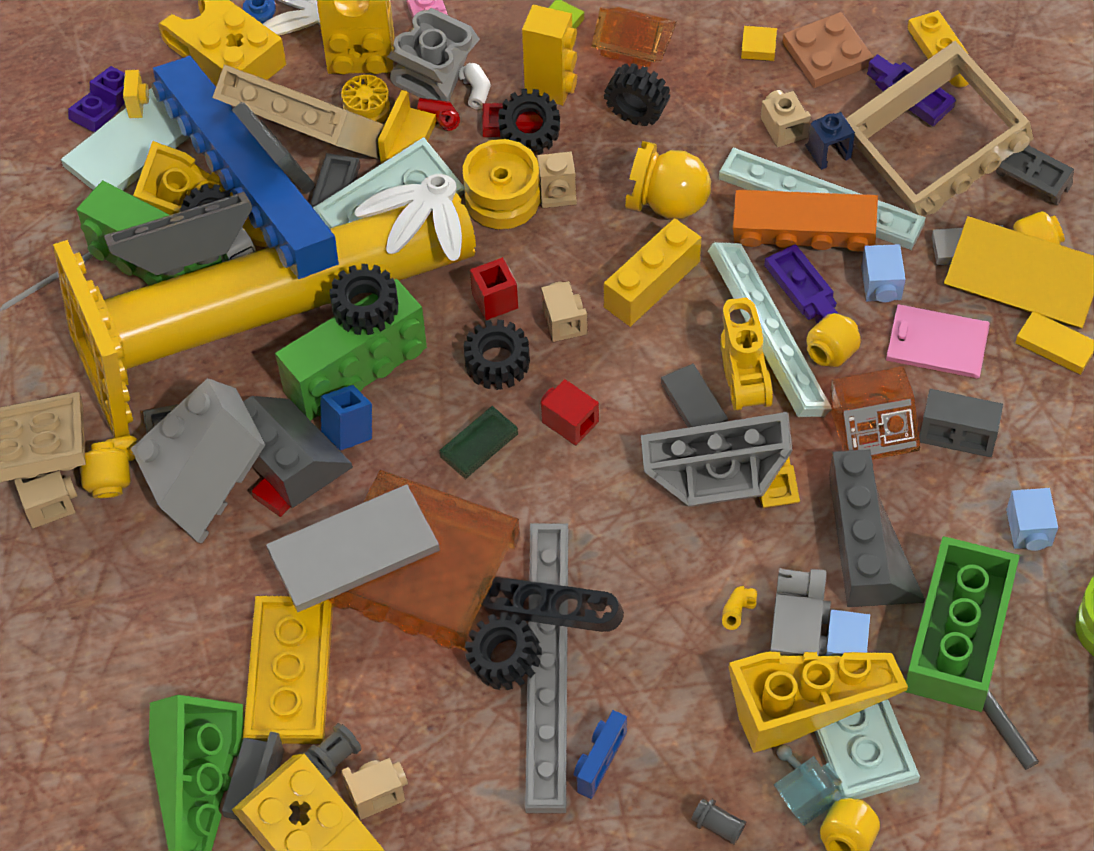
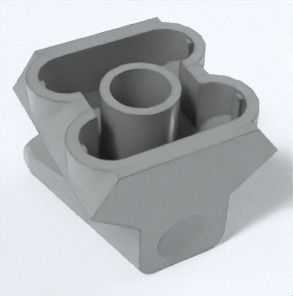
M430 8L415 14L412 19L413 27L408 32L401 33L395 38L394 49L387 57L398 64L391 71L390 79L395 86L418 97L449 102L459 78V70L464 66L468 53L480 38L471 26Z

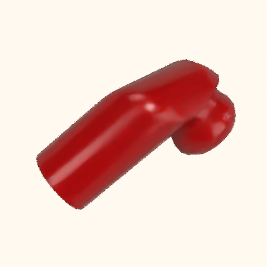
M419 98L417 110L436 114V120L444 130L452 131L459 126L460 116L451 102Z

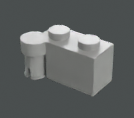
M779 568L770 652H780V656H803L804 652H817L818 656H826L828 636L820 635L821 624L829 623L831 601L823 600L826 570L811 569L810 572Z

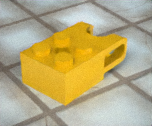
M198 0L200 16L194 19H182L171 14L158 23L163 41L183 58L191 56L215 86H217L224 65L266 80L287 65L282 38L230 0Z
M317 0L328 74L391 73L394 69V61L387 56L394 49L395 36L390 0Z
M305 754L293 755L232 809L234 814L265 851H385ZM291 804L300 808V819L298 821L290 822L289 820L292 814Z

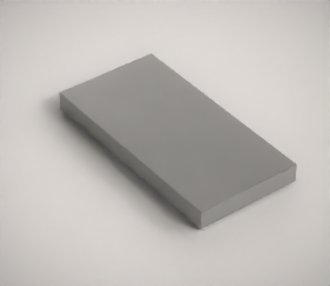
M407 484L266 544L268 553L297 613L440 551L439 543Z

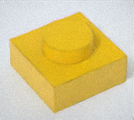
M125 70L123 98L129 118H143V105L149 103L148 84H142L139 70Z

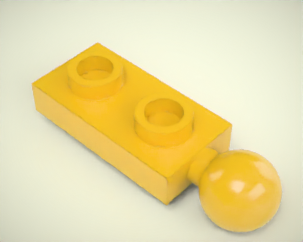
M939 10L908 20V31L927 59H930L954 41L968 54ZM960 73L949 80V83L957 88L969 85Z

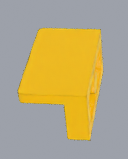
M401 90L378 138L381 164L423 137L428 142L436 125V114L410 108L408 91Z

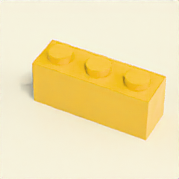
M532 5L522 28L524 87L527 89V94H532L533 89H537L540 96L545 92L549 95L550 101L554 99L556 104L562 106L568 93H574L577 84V74L573 73L577 60V52L573 51L577 29L572 28V13Z
M674 218L604 282V308L631 327L700 262L702 237Z

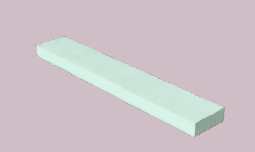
M734 147L719 171V180L746 190L860 194ZM878 200L876 237L893 244H900L901 247L912 250L924 227L926 217Z
M714 242L708 252L734 299L747 297L756 306L763 334V354L798 417H825L832 407L742 244ZM740 309L746 322L749 321V313Z

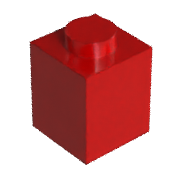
M503 257L470 269L472 295L485 321L518 309L517 283Z
M566 379L556 388H550L541 399L542 423L575 446L599 422V402Z

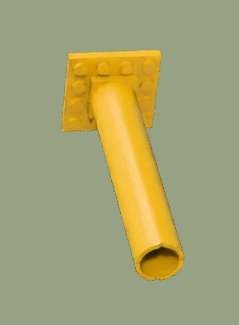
M455 193L452 200L459 217L462 232L460 257L455 261H451L446 257L439 243L433 221V211L430 212L413 238L399 252L389 254L386 251L390 231L398 216L409 204L330 228L336 239L339 265L301 279L296 277L290 267L285 268L282 265L278 252L273 247L104 300L99 287L95 286L92 280L86 281L83 275L86 274V268L80 252L73 254L68 240L53 244L69 334L114 438L130 435L128 423L133 422V416L127 403L130 401L129 392L126 385H129L127 369L330 304V289H333L332 282L334 278L339 280L338 274L342 270L347 275L350 274L349 267L355 265L356 270H362L361 264H368L369 270H372L374 265L380 266L381 273L386 270L390 273V279L394 278V280L398 279L400 281L474 257L476 240L473 225L465 205L461 204L460 196Z

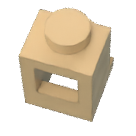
M781 90L771 92L762 101L761 120L775 145L781 147L808 138L811 115L808 111L805 112L794 91L785 94Z
M572 152L537 155L542 208L576 205L575 168Z
M555 282L550 286L541 287L542 309L552 341L555 342L586 335L587 312L585 308L583 309L580 295H573L570 282Z
M60 470L51 474L39 475L34 480L23 483L22 478L14 480L32 529L75 513L71 499L78 497L71 477L62 478Z
M390 758L381 762L379 760L370 761L353 774L349 767L341 770L345 787L360 820L405 801L402 786L407 785L408 781L399 762L392 764Z

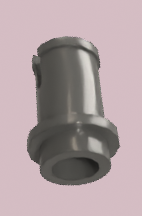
M703 798L695 809L691 820L697 823L696 827L698 829L705 827L735 845L747 821L741 820L716 806V800L711 799L707 801Z

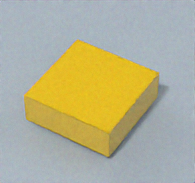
M744 26L741 59L774 61L777 28Z

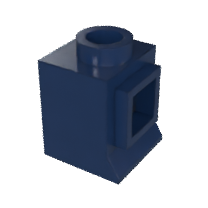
M842 112L827 114L810 123L809 140L805 146L822 170L827 168L829 145L834 144L845 161L851 159L855 132Z

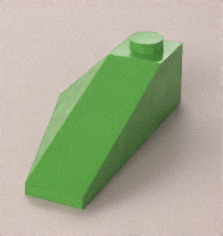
M175 695L150 702L149 746L168 851H212L222 816L219 811L224 791L229 789L232 779L229 773L234 757L239 756L243 742V704L184 695Z

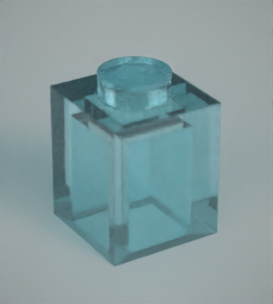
M814 756L774 784L803 826L828 810L835 801L844 798L837 789V786L843 783L829 762L821 766Z

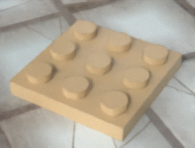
M80 392L0 408V483L18 478H33L39 474L57 470L68 471L77 466L86 465L83 402Z

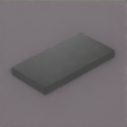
M240 102L232 109L275 163L305 194H308L315 188V183L277 137L245 103Z

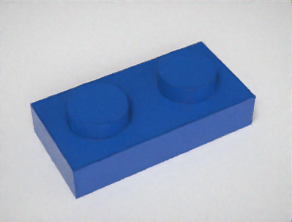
M612 710L606 722L601 720L598 723L591 740L594 743L589 755H581L573 775L577 777V793L590 799L593 798L627 734V716Z

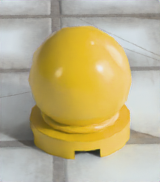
M642 141L641 148L637 150L629 178L636 181L632 195H626L625 207L626 209L640 212L643 205L648 203L652 210L667 219H685L698 212L705 205L710 195L711 178L708 170L698 157L686 151L670 150L659 155L655 143Z

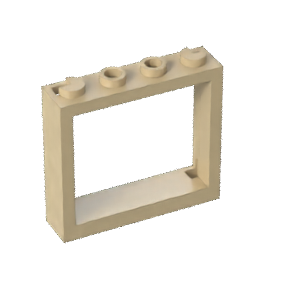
M956 41L846 118L855 132L854 144L910 210L923 217L937 212L954 195L967 191L975 180L985 173L989 174L995 171L1002 161L1013 153L1023 151L1030 141L1034 139L1030 121ZM960 73L1010 129L916 195L868 138Z
M224 65L212 98L235 107L240 102L245 103L258 116L333 145L380 159L378 138L384 124Z

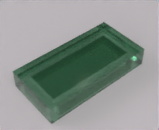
M491 406L439 450L440 458L464 479H467L518 435V427L495 407Z

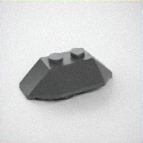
M241 192L224 199L104 235L111 254L155 275H174L183 271L185 266L197 262L199 264H209L218 260L220 255L228 253L249 216L252 205L245 192Z

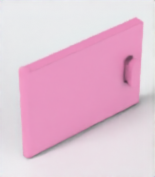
M898 304L886 361L978 379L981 374L990 323L988 321Z

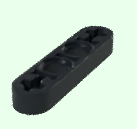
M501 577L486 580L478 590L480 604L489 615L494 614L496 617H500L501 613H508L510 617L515 614L522 621L599 632H609L616 629L624 618V611L618 599L612 593ZM502 591L506 598L498 597L495 603H493L490 598L498 596L499 592ZM533 594L542 596V600L536 608L532 610L523 608L524 601L528 596ZM575 599L578 601L577 607L572 613L568 615L559 613V607L565 600ZM606 606H609L612 611L605 612L603 617L600 618L596 611H604Z

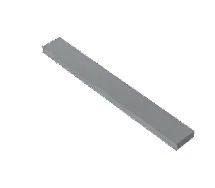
M530 523L529 581L568 586V524ZM533 594L529 596V610L536 608L542 600L541 595ZM565 600L560 605V614L568 615V600ZM529 622V627L540 642L539 646L542 648V655H537L541 661L539 667L531 666L535 674L532 678L528 676L525 811L526 813H566L568 627Z

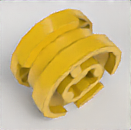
M359 75L345 83L341 92L343 109L379 123H383L389 116V92L386 83L381 78L374 75Z

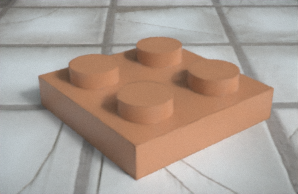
M842 12L783 34L782 43L813 88L869 67V61L874 58Z

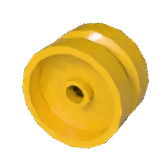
M499 139L480 144L467 155L463 164L466 209L475 221L485 227L498 230L511 229L526 223L536 214L540 204L538 160L531 149L520 142Z

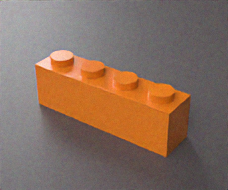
M736 190L733 222L734 243H741L747 247L771 244L777 245L780 248H788L796 244L797 246H812L818 250L843 247L851 251H864V246H874L876 243L878 195Z

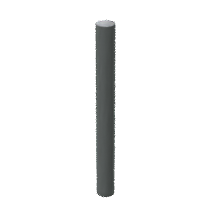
M988 689L983 707L984 711L1025 770L1038 764L1039 760Z

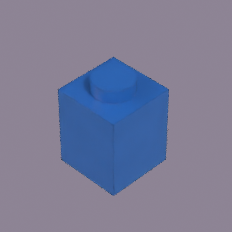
M354 385L322 395L321 432L340 451L371 440L372 403Z

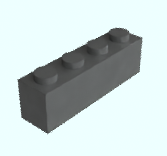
M871 450L833 452L829 479L847 607L924 603L925 598L881 502L875 483Z

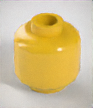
M1044 211L1017 220L1013 226L1014 231L1058 245L1065 241L1057 217L1055 215L1050 217Z
M837 313L826 315L808 332L806 338L807 351L813 361L821 366H841L860 347L861 338L857 324L851 318Z
M113 442L92 444L91 451L85 453L86 465L80 466L82 487L87 492L92 493L93 498H112L122 495L123 489L131 483L128 454L122 449L114 448Z
M852 798L840 799L835 801L829 809L820 827V838L827 851H870L879 832L880 821L876 812L865 801Z

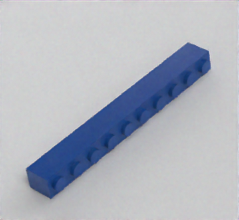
M187 56L154 67L155 82H152L151 86L158 102L162 101L165 104L169 117L171 119L175 118L178 121L182 134L191 138L195 151L205 156L210 171L218 173L226 191L231 190L233 195L245 192L252 205V210L249 214L251 224L255 229L260 228L263 232L268 247H274L277 250L282 265L285 268L290 267L298 279L339 265L335 235L284 171L275 163L235 115L231 105L212 98L216 87L191 56Z

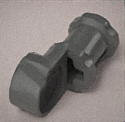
M337 723L333 727L334 732L318 746L312 745L305 753L326 780L336 773V767L349 755H357L362 749L353 733L343 724Z

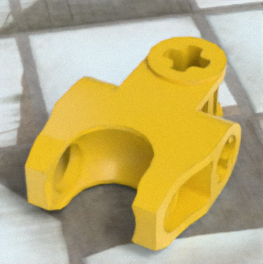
M747 297L728 299L723 307L724 330L721 334L720 346L733 408L736 411L742 410V407L772 406V384L762 349L763 334L756 306ZM743 309L749 313L750 319L746 323L737 324L731 321L729 314L733 310Z

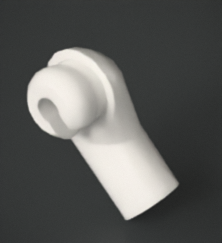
M468 63L460 68L459 78L460 80L464 79V84H471L472 86L468 105L474 109H482L491 83L479 65Z

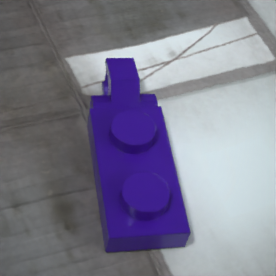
M877 54L868 63L867 75L884 92L914 69L905 62L901 65L897 63L891 64ZM939 87L908 110L933 127L954 108L956 99Z
M796 244L765 258V268L801 314L805 315L808 320L815 318L816 323H819L828 314H838L834 309L837 304L833 298L834 291Z

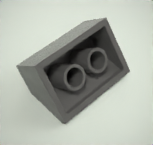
M251 396L243 401L265 443V447L252 466L273 486L291 508H294L353 468L352 463L290 399Z

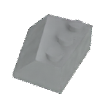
M207 378L138 441L131 450L158 506L198 543H203L209 534L206 528L215 514H222L228 504L225 499L235 483H242L265 447V443L237 389Z

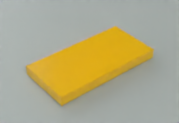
M967 216L944 285L1031 313L1035 311L1052 320L1083 329L1094 297V256Z
M255 596L243 739L249 738L267 742L270 732L279 733L282 744H320L324 741L333 598L297 613L290 596Z

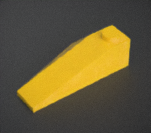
M152 141L133 196L172 215L179 213L183 200L187 195H190L191 190L194 188L200 190L201 186L208 184V188H213L214 184L220 185L219 190L224 192L225 189L217 174L214 172L209 174L194 164L196 160L187 153ZM248 216L242 227L254 245L266 247L267 243L260 228L255 229Z
M764 652L730 662L728 666L738 717L753 753L792 742L908 689V685L892 653L845 652L842 656H818L817 652H804L803 656H780V652Z

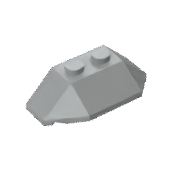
M787 412L641 435L644 472L689 507L764 496L793 451L789 413Z

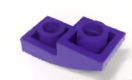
M110 66L89 82L90 93L68 109L69 120L94 133L105 125L125 103L123 98L125 73Z

